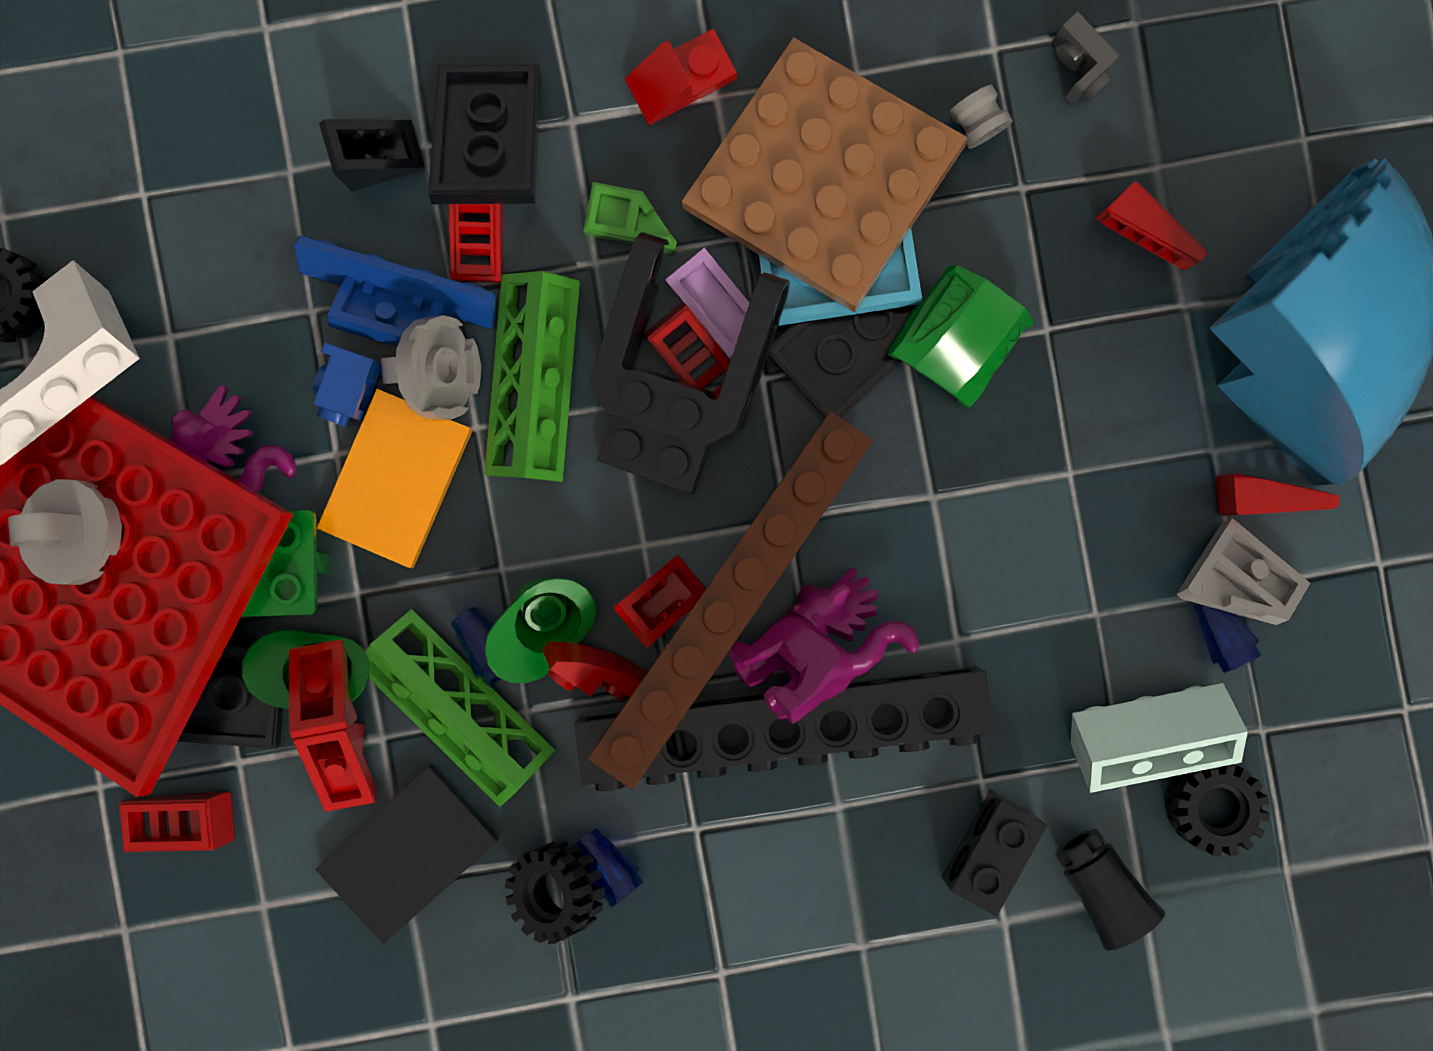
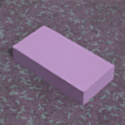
M703 248L666 278L665 281L678 299L690 308L730 360L749 306V301L709 252Z

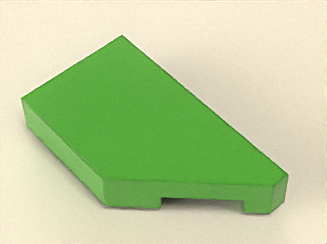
M593 182L583 230L585 235L633 244L637 236L641 232H645L668 240L669 244L664 245V251L676 253V240L669 233L642 191Z

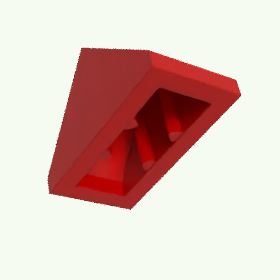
M677 555L613 608L643 645L648 648L694 607L706 588Z

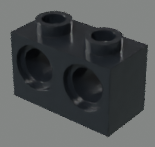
M990 789L946 867L942 879L951 892L997 917L1048 825L1034 813Z

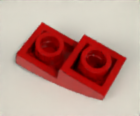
M548 641L542 649L550 668L548 670L549 676L563 688L572 691L576 686L589 696H592L597 688L602 685L611 695L621 701H625L627 697L632 696L647 674L644 669L631 661L608 651L583 644Z

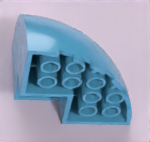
M1384 157L1379 161L1374 158L1353 168L1247 272L1256 283L1209 328L1242 361L1217 386L1315 486L1342 485L1356 477L1374 458L1398 428L1410 409L1424 382L1433 357V235L1423 210L1408 184Z

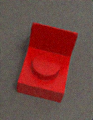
M713 28L673 49L669 40L661 43L625 78V83L648 126L737 80V72Z
M342 639L289 649V732L292 739L348 728L357 720V715L348 693L347 652Z
M353 723L348 728L293 738V742L325 812L375 803L377 787L362 753L365 734L364 723Z

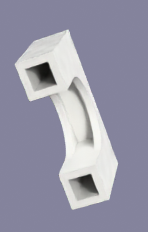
M74 260L32 291L44 320L45 332L42 344L32 362L15 380L0 389V466L140 359L110 292Z

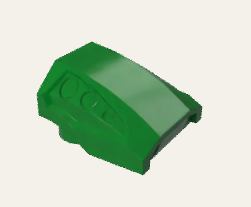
M958 265L947 266L922 302L913 309L887 354L913 367L958 399L957 403L963 407L970 408L981 396L994 372L1002 364L1024 330L1033 325L1034 320L1023 305L986 278Z

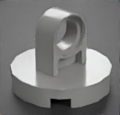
M445 315L427 316L414 320L401 336L396 349V357L381 358L382 384L398 383L399 390L407 405L419 416L433 420H450L464 415L469 407L463 406L466 404L469 394L478 393L481 381V361L474 339H465L462 331L458 328V326H463V324L458 319Z
M57 479L40 486L27 499L21 514L8 517L10 545L19 547L21 558L32 574L47 583L82 585L98 579L105 572L100 569L105 565L109 555H117L120 548L122 523L116 504L111 498H104L101 492L96 489L98 486L91 482Z

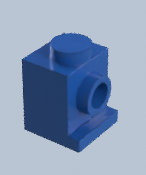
M324 342L321 352L330 356L327 366L322 365L319 368L313 383V393L316 394L314 405L319 406L317 417L343 426H347L349 417L363 421L382 375L381 363Z

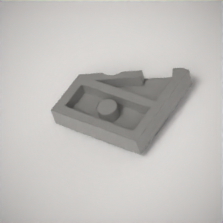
M1231 518L1219 526L1180 587L1177 595L1183 600L1278 625L1290 619L1310 582Z

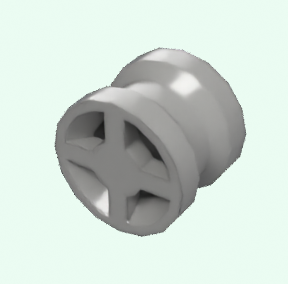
M993 85L985 86L970 94L956 104L948 113L954 123L961 124L967 137L966 145L969 149L988 141L1013 122L1009 112L1001 110L996 102L998 94Z

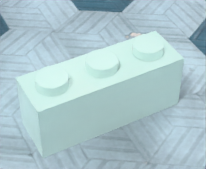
M1220 683L1205 687L1193 686L1180 692L1155 697L1143 696L1134 701L1106 707L1093 706L1084 711L1072 713L1071 746L1089 792L1092 793L1241 763L1248 731L1224 684Z

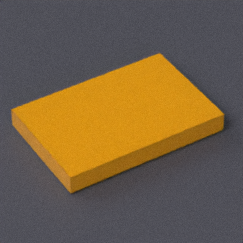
M376 389L317 529L405 567L414 568L473 429L452 420L423 418L414 412L405 400Z

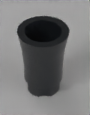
M1097 828L1076 835L1056 851L1057 859L1065 868L1064 875L1082 902L1105 950H1116L1139 940L1164 919L1165 910L1142 887L1124 864L1113 845L1106 843Z

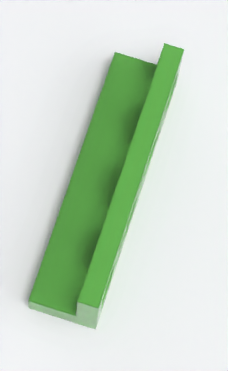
M545 271L502 274L484 473L486 476L563 482L579 280ZM527 286L526 304L519 312L517 309L519 287ZM520 338L523 342L522 354L515 363L513 349L515 343ZM516 389L518 393L517 407L511 413L508 408L509 396ZM511 439L514 444L512 466H504L505 445Z
M412 609L374 640L364 652L370 662L369 679L499 807L512 797L556 751ZM408 628L423 643V656L407 655L393 640ZM434 668L451 670L459 678V692L443 691L435 683ZM471 704L486 705L495 714V728L480 727L471 718ZM507 740H522L536 754V757L523 769L508 754Z

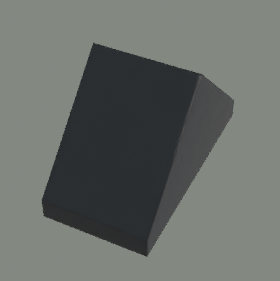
M324 119L319 123L333 174L351 191L414 174L425 168L411 120Z

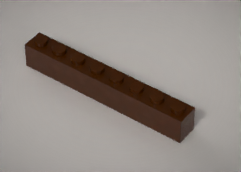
M830 411L592 751L588 760L631 790L635 788L866 453L873 440Z

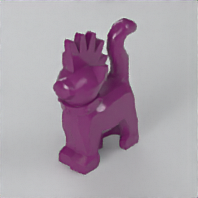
M220 385L199 415L187 409L178 411L173 415L171 419L172 434L171 438L168 439L206 462L211 460L223 466L233 467L235 463L229 454H244L245 452L243 448L234 444V442L253 435L252 430H238L237 427L250 418L252 412L244 410L233 414L242 398L241 396L234 395L224 403L228 387ZM263 445L248 457L243 473L238 481L259 492L264 484L266 469L271 465L276 466L284 476L290 479L295 476L297 471L294 456L281 446Z
M856 568L846 572L830 588H817L811 584L802 587L798 593V603L787 611L786 615L774 621L760 638L750 645L737 641L729 650L730 659L733 661L736 674L749 688L763 682L767 677L780 669L791 677V681L785 686H772L763 694L767 707L778 719L787 718L793 724L820 705L821 702L845 691L856 676L866 673L881 661L886 646L893 641L900 643L909 653L913 654L918 650L920 644L916 630L903 621H886L872 629L863 645L853 652L846 651L826 636L827 633H831L848 641H853V630H866V623L863 619L877 615V607L868 604L878 599V591L869 590L863 592L869 586V578L863 577L855 581L857 577Z

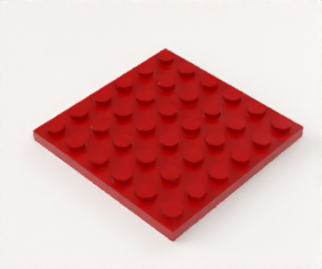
M95 395L90 396L0 466V705L134 796L150 795L293 513ZM57 479L91 482L98 486L96 489L101 492L103 497L111 498L116 504L122 523L121 544L117 555H109L105 565L100 569L105 572L98 579L82 585L47 583L32 574L21 558L19 547L10 545L8 517L21 514L27 499L40 486Z

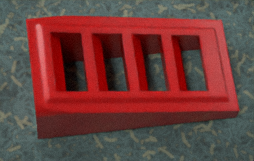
M1135 181L1095 218L1102 225L1184 271L1201 262L1208 255L1207 251Z
M449 204L450 280L457 282L501 283V276L503 274L505 204ZM465 213L490 214V222H466ZM464 235H490V244L464 243ZM463 255L490 256V265L463 264Z
M680 303L644 333V336L683 382L703 388L723 371L727 373L730 364L729 358L684 303ZM683 323H686L690 329L667 347L663 340ZM699 339L703 346L680 363L676 356ZM712 355L716 362L693 379L689 373ZM723 383L712 391L715 396L719 397Z
M1241 473L1219 475L1216 479L1218 512L1222 516L1336 509V506H1340L1339 495Z
M204 792L125 799L119 802L124 852L215 850L232 842L235 836L230 792ZM165 811L168 812L170 835H167ZM186 811H189L190 834L187 832ZM144 812H149L151 837H146Z

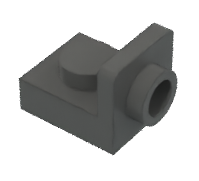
M1077 11L1062 25L1052 40V43L1057 47L1056 54L1060 61L1072 71L1078 70L1083 75L1065 96V99L1071 105L1083 94L1089 100L1094 98L1113 79L1108 70L1120 57Z

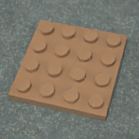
M793 37L682 200L684 210L855 313L966 146L967 137Z

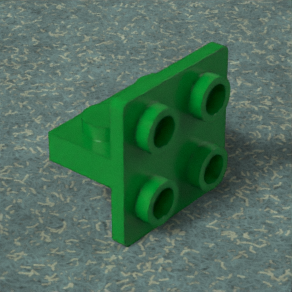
M289 511L293 513V516L241 617L314 615L317 613V574H331V561L329 553L317 552L316 513L314 511Z

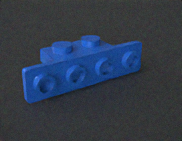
M298 236L294 243L300 273L341 285L327 314L328 325L331 328L397 347L405 329L414 320L427 316L445 315L491 329L495 322V294L477 284L457 282L437 276L426 269H413L389 262L375 254H362L341 248L328 240H314Z

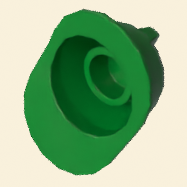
M542 577L524 584L513 596L512 604L496 620L487 634L484 649L487 664L497 677L510 683H529L541 679L548 674L550 669L542 649L548 641L578 644L593 627L596 616L594 598L585 586L572 579Z
M296 630L276 631L261 637L249 648L242 661V678L248 691L260 702L274 707L289 709V649L342 639L347 652L348 693L353 702L364 691L368 682L370 662L363 648L351 639Z

